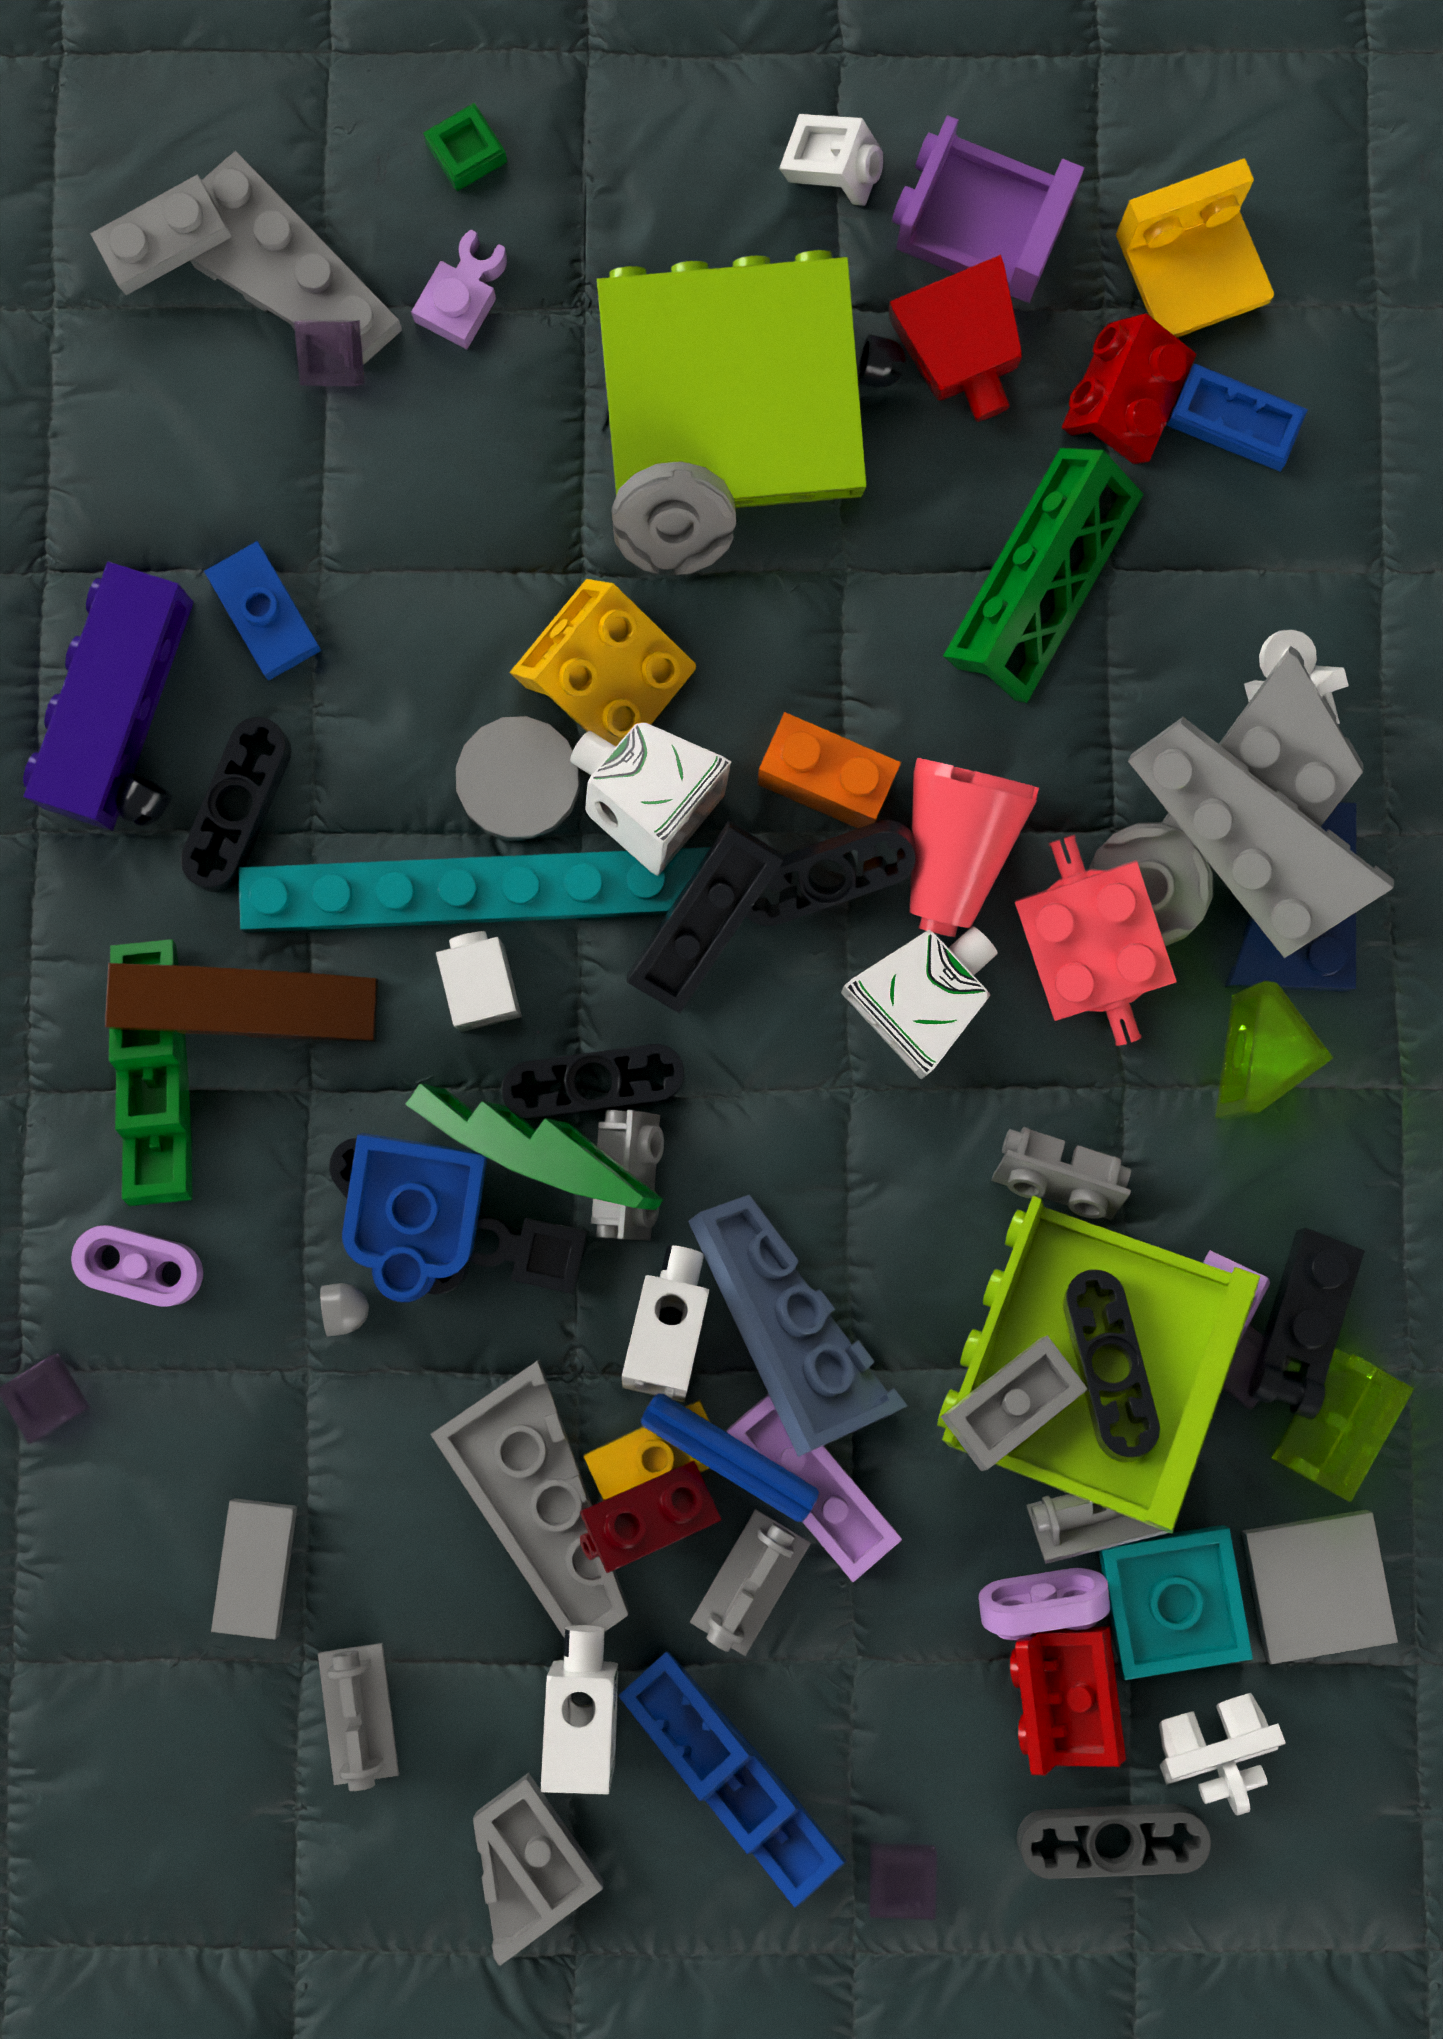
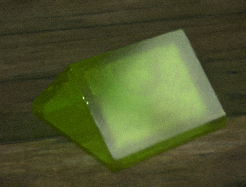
M1262 981L1232 995L1215 1118L1228 1120L1259 1113L1333 1059L1332 1055L1276 982Z

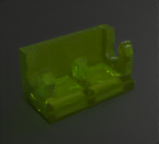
M1335 1348L1324 1383L1325 1397L1319 1413L1312 1420L1295 1415L1271 1458L1330 1494L1351 1503L1414 1388L1354 1354L1350 1356Z

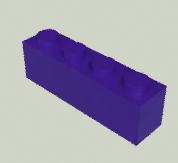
M107 561L102 577L96 578L89 588L86 599V610L89 614L81 636H75L68 647L65 658V667L68 673L60 694H55L48 703L44 718V725L47 731L40 751L33 753L26 764L23 776V783L26 787L24 798L44 810L110 831L114 830L119 816L115 802L118 788L126 773H134L194 603L179 583Z

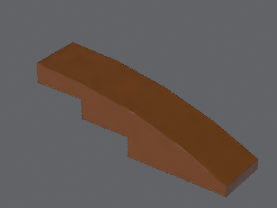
M108 963L105 1027L117 1030L176 1031L182 1034L245 1035L250 1038L375 1041L378 979L256 969Z

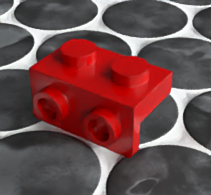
M1145 313L1111 322L1097 336L1093 345L1094 355L1082 381L1079 382L1069 398L1070 408L1062 424V429L1071 436L1092 432L1132 464L1150 461L1197 355Z
M1091 1627L1085 1630L1063 1628L1033 1633L1029 1637L1018 1639L1010 1657V1674L1013 1685L1016 1688H1020L1023 1714L1018 1725V1740L1022 1753L1029 1757L1031 1775H1046L1055 1766L1119 1767L1126 1760L1110 1627Z

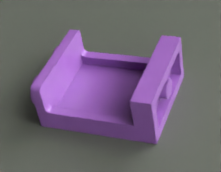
M947 115L939 135L928 132L922 144L915 165V169L922 171L916 188L913 189L905 186L899 197L892 218L893 223L900 225L896 250L953 273H958L1001 254L1005 265L1010 296L1030 303L1074 200L1085 167L1061 159L1055 176L959 138L956 135L959 119Z

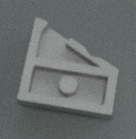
M529 1772L475 1812L473 1824L477 1850L481 1854L483 1866L482 1883L485 1903L489 1906L494 1939L492 1943L493 1956L497 1964L501 1966L601 1891L604 1880L543 1792H541V1789Z

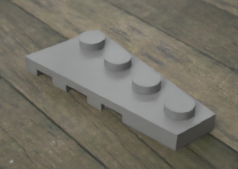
M236 150L202 179L232 237L190 260L194 268L213 280L219 279L243 294L245 300L264 312L268 310L291 324L293 330L357 370L402 331L398 318Z
M1184 717L1132 753L1128 760L1284 958L1394 888V879L1379 867L1375 866L1373 868L1350 850L1348 843L1328 829L1326 832L1300 812L1296 803L1278 789L1275 792L1249 772L1248 766Z
M539 1359L430 1435L563 1637L565 1638V1627L574 1625L603 1627L605 1632L627 1617L629 1608L615 1570L606 1573L599 1557L589 1560L582 1550L580 1536L587 1533L588 1530L580 1511L592 1505Z

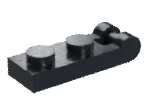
M1308 1228L1296 1231L1249 1381L1248 1395L1267 1404L1272 1403L1274 1399L1290 1405L1291 1413L1309 1420L1317 1416L1324 1401V1383L1365 1250ZM1285 1359L1301 1365L1296 1380L1283 1376L1282 1367Z

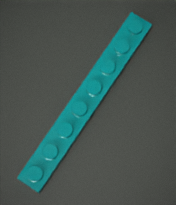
M711 847L681 848L659 876L650 872L628 851L239 867L240 930L245 933L666 915Z

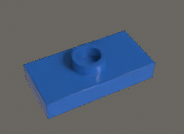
M1194 363L1188 373L1167 426L1280 472L1287 462L1308 409Z
M258 541L204 571L268 681L322 651Z

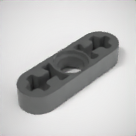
M1154 1804L1037 1810L1027 1815L1021 1822L1017 1831V1846L1026 1866L1034 1874L1046 1879L1189 1873L1201 1867L1207 1860L1211 1849V1838L1205 1824L1190 1808L1181 1804ZM1147 1823V1830L1152 1837H1169L1173 1835L1174 1824L1182 1823L1186 1831L1194 1835L1193 1840L1183 1841L1182 1852L1176 1854L1167 1842L1147 1841L1151 1855L1144 1856L1146 1844L1140 1824ZM1109 1824L1125 1826L1131 1836L1128 1850L1117 1858H1106L1100 1855L1095 1847L1098 1832ZM1075 1826H1083L1081 1841L1087 1857L1079 1859V1853L1074 1845H1058L1053 1849V1858L1043 1859L1039 1849L1031 1845L1032 1842L1042 1841L1043 1830L1048 1828L1053 1829L1058 1840L1078 1841L1074 1828Z

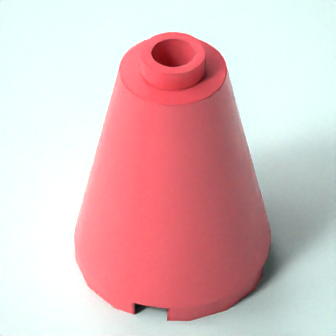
M917 758L913 771L912 835L915 842V865L911 872L910 913L921 917L920 929L955 937L958 926L972 927L1037 801L1039 787Z

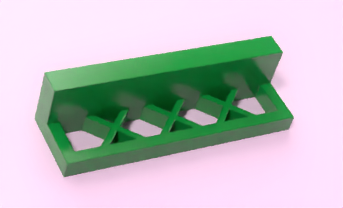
M1059 449L943 655L958 670L986 674L1014 701L1027 703L1143 496L1142 491L1104 450ZM1107 484L1118 497L1107 517L1100 519L1099 497ZM1083 536L1084 558L1078 569L1071 571L1069 550L1076 538ZM1054 588L1055 610L1049 621L1041 624L1040 602L1046 591ZM1025 642L1026 662L1016 677L1005 665L1017 643Z

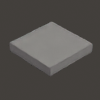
M1365 1509L1241 1531L1264 1657L1268 1663L1276 1664L1398 1643L1373 1512Z

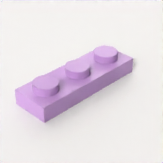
M769 1394L727 1429V1433L817 1488L819 1492L818 1499L803 1523L852 1582L857 1580L902 1540L896 1530L825 1446L800 1457L797 1456Z

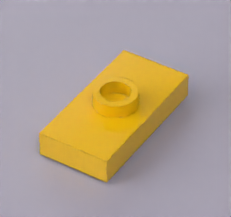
M701 1400L685 1406L710 1422ZM640 1427L602 1445L583 1456L603 1501L694 1460L700 1473L709 1469L703 1463L644 1427Z

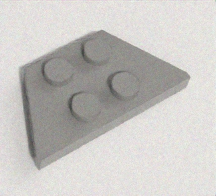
M1292 646L1288 648L1219 743L1224 749L1248 766L1249 772L1273 791L1276 792L1278 789L1298 805L1300 812L1320 827L1363 773V763L1349 738L1344 737L1336 723V715L1325 696H1321L1304 667V660L1301 654ZM1168 813L1162 822L1181 829Z

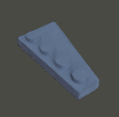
M750 1195L701 1211L688 1221L798 1457L907 1407V1404L895 1388L887 1391L869 1368L874 1363V1360L859 1340L852 1344L830 1314L835 1308L820 1289L817 1291L811 1289L795 1269L799 1260Z

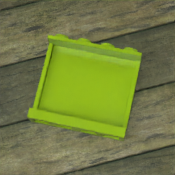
M813 250L796 255L794 262L770 264L769 257L746 256L733 261V267L708 269V263L686 261L673 265L671 272L647 274L646 269L643 267L627 266L611 270L609 278H597L616 495L618 490L639 471L659 463L685 462L705 467L723 479L734 497L735 508L862 497L866 489V474L848 257L832 258L830 251Z
M1032 1196L1027 1212L1017 1209L1010 1223L1005 1245L1013 1248L1005 1271L995 1269L989 1279L983 1298V1305L991 1309L982 1331L973 1328L965 1343L960 1365L967 1367L968 1371L960 1392L950 1389L943 1402L937 1426L945 1429L942 1440L949 1447L967 1453L941 1416L1039 1338L1048 1335L1081 1379L1063 1309V1300L1069 1284L1078 1274L1087 1270L1106 1271L1118 1279L1125 1291L1159 1419L1160 1434L1158 1441L1150 1452L1140 1460L1120 1462L1110 1458L1102 1451L1097 1442L1084 1392L995 1465L1172 1534L1252 1306L1260 1275L1234 1267L1232 1273L1046 1208L1041 1198ZM1086 1287L1083 1299L1077 1302L1080 1308H1091L1097 1326L1093 1334L1084 1333L1086 1341H1090L1103 1333H1120L1118 1326L1105 1331L1102 1311L1111 1300L1109 1296H1098L1094 1287ZM1103 1348L1093 1355V1370L1103 1381L1117 1383L1128 1376V1360L1119 1350ZM1131 1389L1118 1397L1107 1398L1100 1396L1101 1403L1104 1406L1115 1400L1117 1403L1120 1417L1116 1426L1110 1429L1112 1436H1122L1127 1441L1128 1447H1135V1439L1145 1429L1142 1422H1130L1124 1404L1129 1397L1138 1398L1135 1389Z

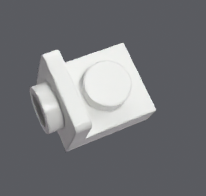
M799 114L779 169L789 183L841 187L853 205L865 206L873 184L879 180L882 173L883 151L863 118Z

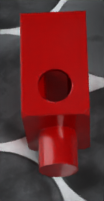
M1001 254L890 301V322L938 401L965 392L976 422L992 418L1010 408L999 377L1018 368L1022 353L1005 265Z

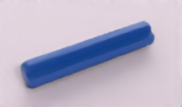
M658 1393L653 1397L642 1415L641 1424L644 1428L796 1522H803L808 1517L818 1499L819 1492L816 1487L665 1394Z

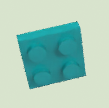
M1217 1525L1174 1532L1172 1534H1162L1098 1551L1102 1575L1108 1581L1109 1616L1119 1673L1124 1680L1253 1659L1229 1527Z

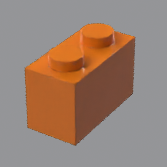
M784 712L759 767L757 785L853 827L861 828L876 822L901 762Z

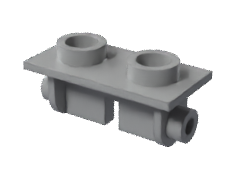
M606 1110L605 1122H598L597 1147L656 1193L654 1190L656 1164L660 1161L664 1149L663 1132L659 1127L660 1115L635 1110ZM593 1198L591 1224H597L596 1237L651 1241V1229L657 1221L659 1207L657 1210L638 1209Z
M1023 1127L1020 1132L1012 1129L1008 1130L1002 1147V1153L1005 1155L995 1170L991 1181L1008 1186L1013 1193L1025 1198H1032V1196L1042 1197L1067 1205L1077 1215L1094 1219L1103 1217L1112 1220L1129 1197L1131 1190L1126 1187L1130 1178L1131 1168L1122 1166L1120 1158L1077 1145L1074 1149L1070 1165L1061 1162L1065 1145L1064 1140L1030 1130L1026 1127Z
M1071 1494L1051 1499L1048 1495L1042 1497V1501L1026 1505L1045 1564L1168 1533Z
M755 1509L690 1623L708 1633L707 1640L726 1652H729L730 1648L746 1656L811 1542Z
M383 1643L319 1652L318 1660L334 1785L348 1783L349 1791H361L374 1787L375 1779L399 1776Z

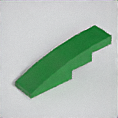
M173 939L110 945V963L178 965L176 943ZM109 1029V1062L116 1070L115 1130L123 1138L122 1199L129 1207L193 1200L191 1117L185 1034L176 1031Z
M419 1084L406 1102L408 1107L454 1140L519 1174L572 1194L632 1208L657 1210L663 1201L660 1196L566 1122L545 1118L536 1130L520 1116L510 1111L505 1105L481 1101L475 1111H472L447 1089Z

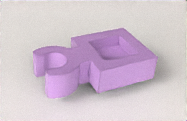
M469 230L459 243L458 250L461 261L457 268L440 261L411 311L415 323L465 349L469 348L496 300L494 288L485 283L497 279L504 272L507 265L505 247L500 244L496 246L492 256L486 260H477L473 257L480 245L478 234L473 230Z

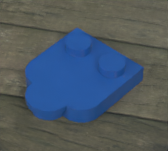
M367 1133L357 1135L342 1230V1241L346 1252L355 1262L372 1268L374 1283L384 1296L397 1302H412L420 1299L432 1288L436 1278L454 1275L469 1261L474 1248L487 1157L473 1150Z

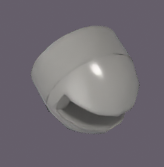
M338 1283L321 1286V1310L327 1337L344 1335L361 1327L368 1316L369 1304L365 1295L358 1288L350 1284Z

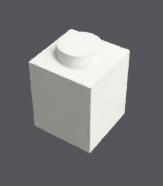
M485 931L467 933L450 939L451 949L436 952L455 1028L464 1032L522 1017L505 946L498 937L488 939Z

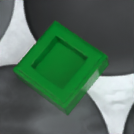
M475 103L423 132L426 145L456 192L508 162L506 151Z

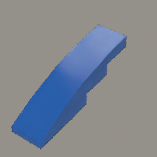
M666 1651L618 1695L698 1800L708 1803L746 1854L752 1853L794 1908L800 1906L847 1862L838 1848L762 1756L670 1652Z

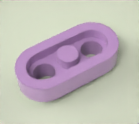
M104 1225L87 1230L78 1238L72 1250V1267L76 1276L83 1284L93 1289L155 1306L167 1307L187 1302L197 1293L203 1279V1267L200 1258L190 1247L182 1243L119 1226ZM110 1245L114 1246L120 1255L119 1263L113 1269H108L102 1262V1253ZM169 1262L176 1263L181 1271L180 1280L174 1286L165 1283L162 1277L163 1268Z
M1070 1568L994 1581L986 1585L979 1593L982 1625L988 1631L1006 1640H1018L1029 1637L1033 1633L1063 1628L1070 1630L1091 1628L1110 1611L1108 1581L1101 1573L1085 1568Z

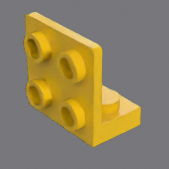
M1245 158L1129 200L1116 232L1117 240L1149 316L1176 338L1267 305L1274 296L1270 281L1240 213V207L1254 182Z
M586 579L509 673L526 689L548 695L587 732L592 731L609 743L617 746L635 724L645 722L651 725L693 674L696 664L614 583Z

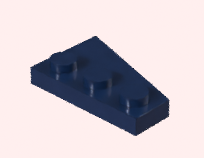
M1339 802L1321 828L1326 832L1328 829L1348 843L1350 850L1356 854V803ZM1356 913L1286 958L1281 955L1254 919L1249 916L1243 933L1245 937L1235 966L1231 968L1225 988L1317 991H1351L1356 989Z

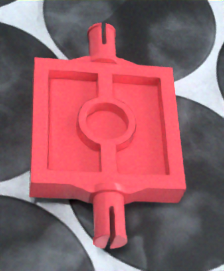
M1075 834L1064 837L1071 859L1070 862L1066 859L1060 839L1049 843L1061 879H1058L1044 891L1015 900V905L1054 1021L1085 1011H1106L1116 1041L1115 1045H1125L1127 1040L1120 1022L1121 1019L1125 1022L1131 1042L1142 1038L1130 1003L1145 992L1176 983L1177 981L1137 860L1108 870H1085L1075 839L1076 836Z

